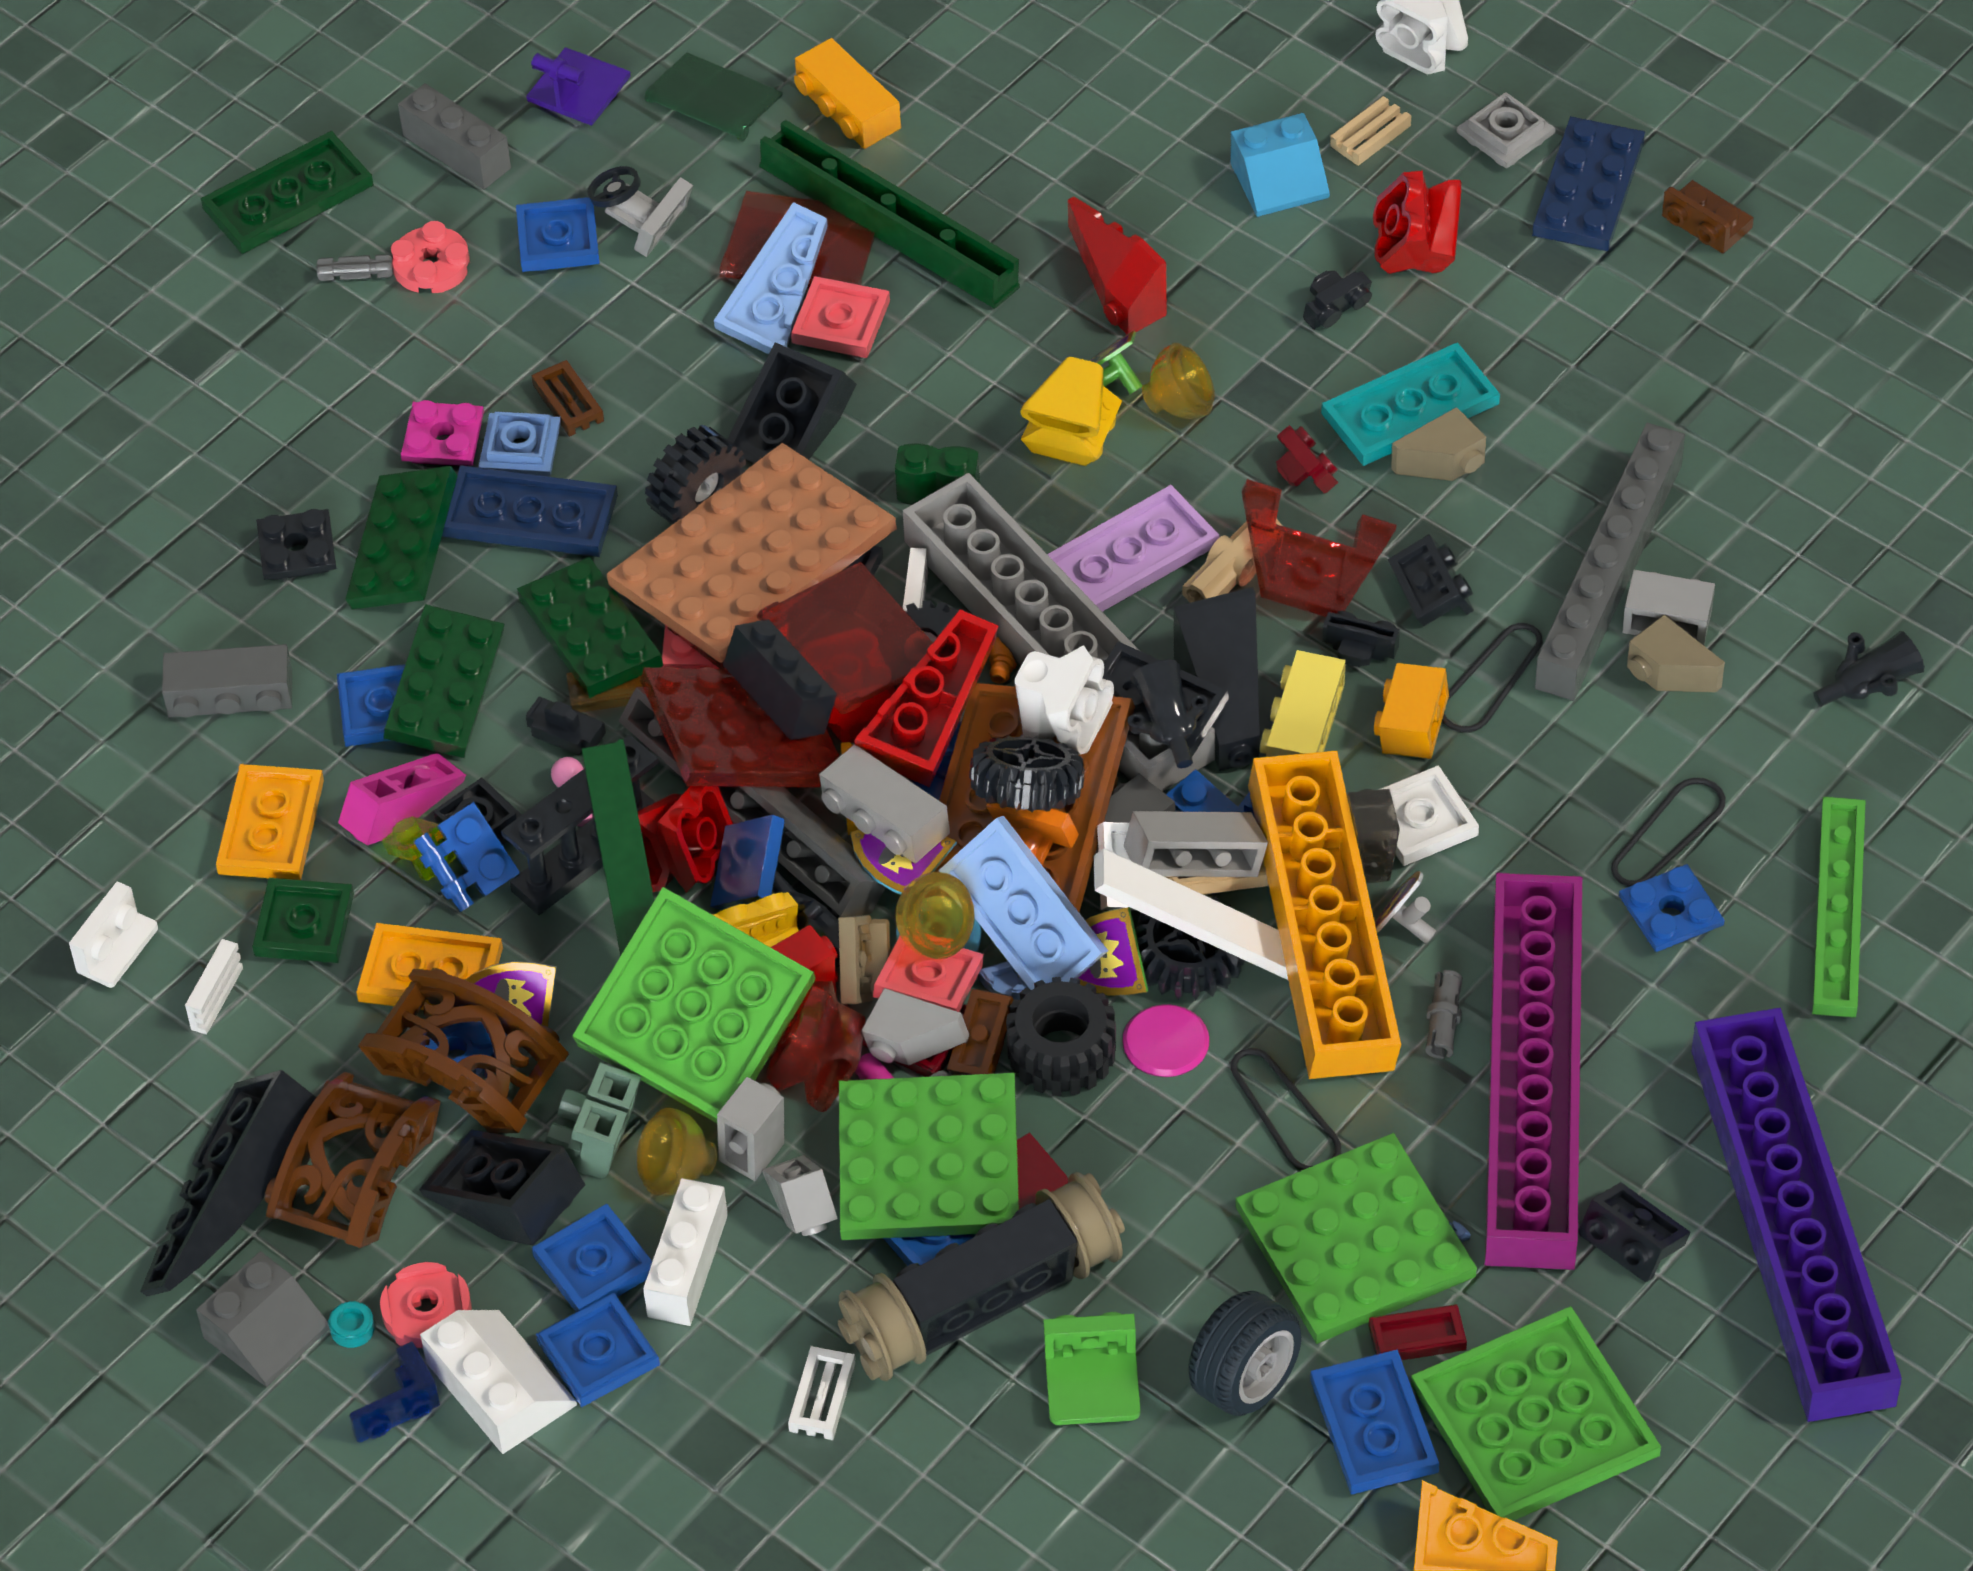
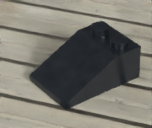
M775 342L727 440L741 449L744 453L742 456L746 458V461L753 464L781 443H784L809 460L840 420L857 384L843 371Z
M471 1130L419 1190L428 1199L503 1240L534 1246L546 1234L547 1229L559 1215L571 1205L573 1199L585 1186V1183L564 1146Z

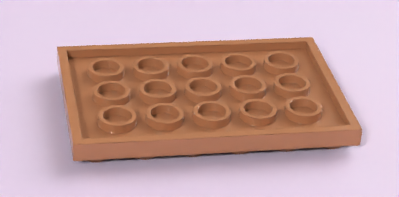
M781 443L731 483L718 490L688 515L679 519L608 572V585L712 658L722 663L725 660L736 625L768 619L772 623L777 621L897 529L896 518L784 443Z

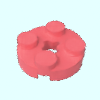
M430 221L423 227L408 232L391 246L395 278L403 287L410 291L419 293V288H431L432 293L445 292L460 284L468 273L467 266L470 262L467 242L459 233L445 228L442 222ZM428 257H437L438 261L434 263L430 260H423Z
M434 1262L417 1263L403 1268L396 1274V1280L390 1284L389 1288L387 1289V1285L385 1286L380 1298L384 1325L387 1331L394 1336L396 1343L403 1348H423L421 1333L457 1310H471L472 1308L470 1293L465 1280L459 1274L457 1277L454 1273L448 1272L446 1266ZM422 1299H430L431 1304H437L435 1308L427 1312L415 1309L421 1306Z

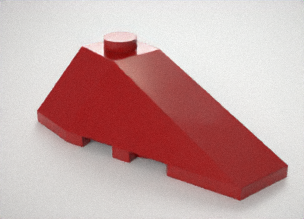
M1074 196L1068 199V227L1108 321L1114 326L1118 325L1126 334H1129L1133 330L1138 332L1167 315L1166 261L1143 238L1136 234L1127 237L1122 234L1124 233L1123 228L1114 221L1108 225L1104 222L1099 211Z

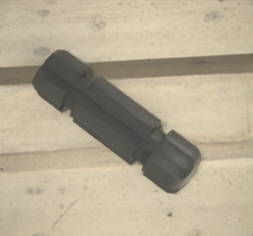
M380 254L375 255L376 259H370V255L339 257V261H334L333 257L319 258L316 267L317 276L320 281H335V277L340 276V280L371 279L372 274H377V278H388L393 276L394 272L392 256Z

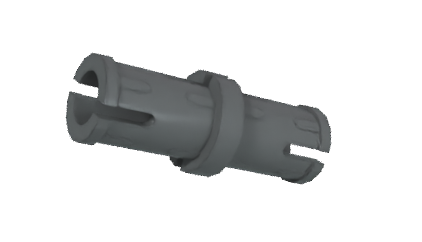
M1443 970V974L1440 971L1435 974L1434 996L1432 1004L1427 1008V1019L1430 1020L1425 1048L1426 1053L1434 1058L1445 1059V1049L1446 1056L1449 1058L1453 1055L1456 1025L1461 1022L1462 1011L1458 1009L1463 980V977L1455 971Z

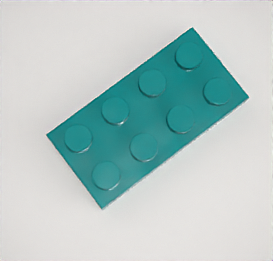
M1457 342L1323 402L1321 414L1362 466H1365L1391 454L1393 442L1456 407L1467 418H1470L1499 405L1500 393Z

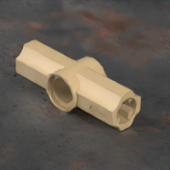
M1265 509L1262 512L1256 511L1230 538L1224 535L1216 540L1208 553L1205 564L1183 585L1182 595L1189 603L1227 594L1236 584L1245 586L1252 580L1259 568L1261 559L1284 536V527L1279 523L1276 515Z

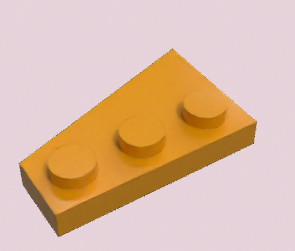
M1422 1480L1414 1571H1555L1557 1540L1508 1518L1504 1519L1478 1507L1477 1504L1463 1498H1457Z

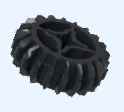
M1006 735L1003 739L994 737L989 742H982L978 748L974 749L973 758L970 760L969 778L971 779V788L975 790L976 795L980 798H985V801L990 804L997 803L1001 808L1010 807L1015 808L1016 811L1023 809L1031 812L1034 810L1048 812L1051 808L1062 809L1065 805L1075 803V800L1081 795V788L1084 787L1085 769L1083 767V758L1078 755L1076 750L1068 748V745L1064 743L1057 744L1054 743L1053 739L1044 740L1039 739L1038 736L1032 738L1023 735L1020 737Z
M1216 896L1215 898H1213V900L1219 902L1217 896ZM1141 913L1138 919V926L1134 928L1148 986L1158 984L1161 995L1169 990H1174L1178 1000L1183 993H1191L1196 1001L1200 992L1205 991L1213 997L1216 992V986L1228 989L1231 978L1239 977L1241 965H1244L1246 961L1144 913Z

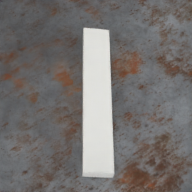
M1104 848L1094 855V886L1096 892L1288 980L1278 929Z

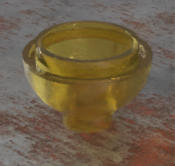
M1172 343L1159 352L1152 365L1150 381L1142 385L1144 400L1154 413L1165 410L1177 418L1196 420L1209 415L1212 411L1215 391L1210 374L1197 353L1180 343Z
M932 872L913 879L902 891L896 905L895 920L898 932L907 947L918 955L931 959H944L955 955L965 946L973 930L974 906L969 891L959 879L947 873Z
M663 1108L648 1121L641 1133L637 1148L639 1176L647 1191L657 1196L676 1195L681 1178L696 1181L700 1176H709L714 1170L717 1160L716 1146L713 1142L706 1141L699 1124L688 1113L675 1108Z

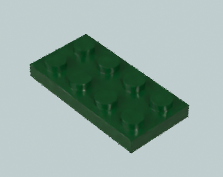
M331 130L200 199L203 210L236 248L244 254L374 186L372 174Z
M451 466L379 476L345 598L352 610L425 600L458 477Z
M590 557L517 588L520 602L589 699L663 666L661 653L615 590L608 585L607 579Z
M425 604L384 729V739L465 758L503 637L505 624Z

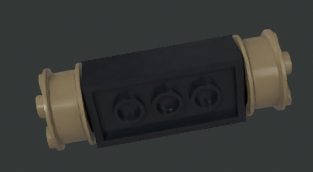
M1074 1172L1069 1175L1068 1184L1052 1192L1047 1189L1039 1190L1035 1196L1036 1204L1030 1203L1023 1206L1014 1214L1013 1218L1000 1225H997V1223L986 1225L975 1234L974 1238L961 1245L958 1243L947 1245L936 1254L935 1258L922 1265L918 1263L908 1265L897 1274L893 1282L885 1274L877 1273L873 1276V1284L855 1293L849 1290L842 1291L839 1295V1307L843 1318L838 1320V1326L845 1340L849 1344L855 1343L862 1355L860 1356L861 1364L871 1380L880 1378L882 1381H888L893 1377V1370L910 1361L916 1364L925 1362L927 1355L1072 1281L1073 1275L1078 1279H1085L1089 1276L1091 1267L1106 1259L1113 1263L1121 1260L1123 1248L1120 1234L1125 1232L1124 1224L1115 1209H1108L1101 1197V1189L1091 1173L1083 1175L1079 1172Z

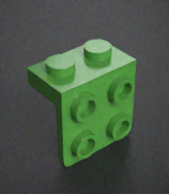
M1107 1312L1100 1316L1076 1317L1073 1315H1061L1054 1319H1043L1050 1421L1055 1425L1133 1421L1138 1419L1140 1416V1397L1134 1314Z

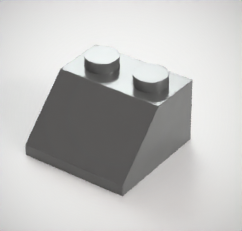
M261 1251L196 1309L203 1338L265 1387H268L329 1330L327 1320L294 1277Z

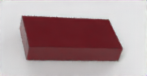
M1458 1304L1369 1318V1330L1375 1355L1398 1349L1401 1360L1467 1350V1340Z

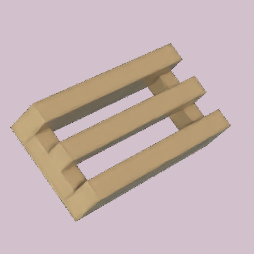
M1383 96L1332 134L1330 137V147L1359 166L1411 126V115L1407 112L1401 114L1400 107L1396 104L1389 106V99ZM1392 120L1390 124H1388L1385 128H1383L1381 131L1377 133V130L1379 128H1381L1387 122ZM1363 140H1366L1365 143H1363L1357 149L1353 150L1355 146H1357Z

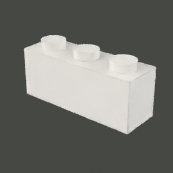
M681 1178L643 1288L647 1317L691 1326L728 1216L723 1186Z

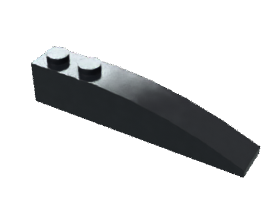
M283 1070L234 1084L192 1162L198 1168L197 1174L193 1181L188 1180L184 1182L179 1196L186 1201L184 1206L178 1212L172 1214L168 1221L166 1229L171 1234V1238L157 1248L140 1290L145 1296L171 1291L201 1267L236 1233L265 1197L267 1186L272 1178L277 1177L285 1153L300 1122L317 1098Z

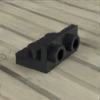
M1428 534L1388 559L1417 620L1423 627L1457 606H1460L1466 615L1474 611L1468 599L1469 596L1473 595L1472 589L1461 573L1456 575L1453 567L1458 565V562L1446 543L1439 546L1432 536Z
M1622 1182L1591 1200L1578 1230L1580 1236L1644 1282H1648L1654 1277L1662 1259L1685 1246L1691 1233Z

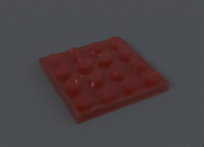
M668 666L643 669L640 682L686 786L821 787L819 774L839 758V754L827 729L824 734L790 740L727 669H713L709 667L693 669Z

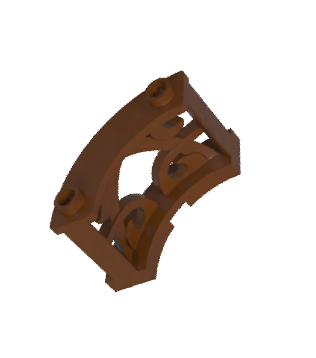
M432 968L431 970L413 969L408 976L411 983L376 1033H366L358 1047L382 1075L408 1079L428 1087L431 1081H434L451 1090L452 1093L448 1099L467 1111L489 1133H519L527 1121L524 1117L559 1063L564 1062L569 1055V1052L559 1043V1036L551 1028L540 1025L510 1002L474 983L449 975L438 968ZM423 1005V1014L426 1017L425 1020L416 1016ZM481 1021L490 1037L495 1058L478 1054L468 1056L458 1063L449 1058V1043L441 1028L462 1022ZM430 1039H432L438 1048L432 1050L425 1046L429 1045ZM523 1047L538 1061L528 1077L511 1067L512 1064L513 1066L524 1068L529 1064V1057L519 1052L518 1048ZM477 1068L485 1069L484 1076L486 1079L483 1080L472 1071ZM510 1082L520 1088L512 1102L507 1099Z
M344 1072L332 1081H326L321 1093L314 1100L300 1122L285 1153L277 1177L272 1178L265 1192V1201L268 1203L266 1217L277 1218L345 1240L347 1244L362 1248L379 1240L389 1204L397 1188L395 1183L390 1182L399 1165L408 1167L414 1157L426 1145L432 1142L441 1101L424 1096L415 1102L354 1083V1075ZM378 1127H380L381 1135L388 1133L386 1138L375 1136ZM365 1128L366 1139L369 1147L376 1153L375 1158L353 1161L346 1165L335 1177L325 1155L324 1142L341 1133ZM311 1158L312 1165H307ZM359 1175L365 1176L366 1178L362 1186L357 1187L353 1184V1178ZM302 1185L310 1187L304 1195L306 1205L316 1202L322 1195L323 1190L325 1192V1196L315 1214L292 1208L297 1190ZM334 1206L350 1221L349 1225L327 1219Z

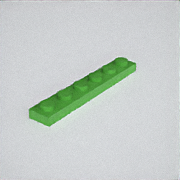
M1823 797L1812 1004V1014L1856 1018L1866 800Z

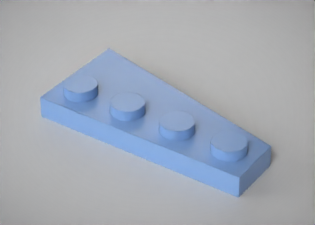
M793 202L714 319L715 329L766 354L770 353L775 342L788 347L791 332L798 317L828 227L827 218Z

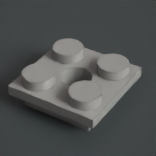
M1505 92L1459 125L1457 133L1465 138L1468 143L1476 146L1494 159L1497 164L1507 169L1555 134V127Z

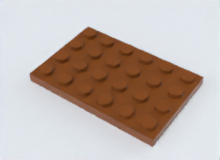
M977 683L965 708L939 799L941 803L947 806L950 834L947 837L955 840L957 844L913 898L931 890L954 892L938 870L994 821L986 807L988 802L985 801V798L978 797L975 790L971 788V779L969 778L970 760L973 758L974 749L978 748L982 742H989L994 737L1003 739L1006 735L1011 737L1023 735L1016 687ZM1113 696V704L1088 753L1079 755L1083 758V767L1085 769L1084 787L1081 788L1080 797L1075 800V803L1065 805L1062 809L1051 808L1069 813L1079 835L1072 848L1053 843L1042 866L1078 912H1080L1098 846L1097 825L1105 820L1129 731L1128 717L1134 713L1135 705L1132 698ZM1056 735L1053 738H1051L1054 740V743H1060L1058 742Z

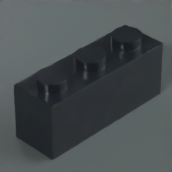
M769 619L736 625L723 666L790 740L824 734L837 693Z

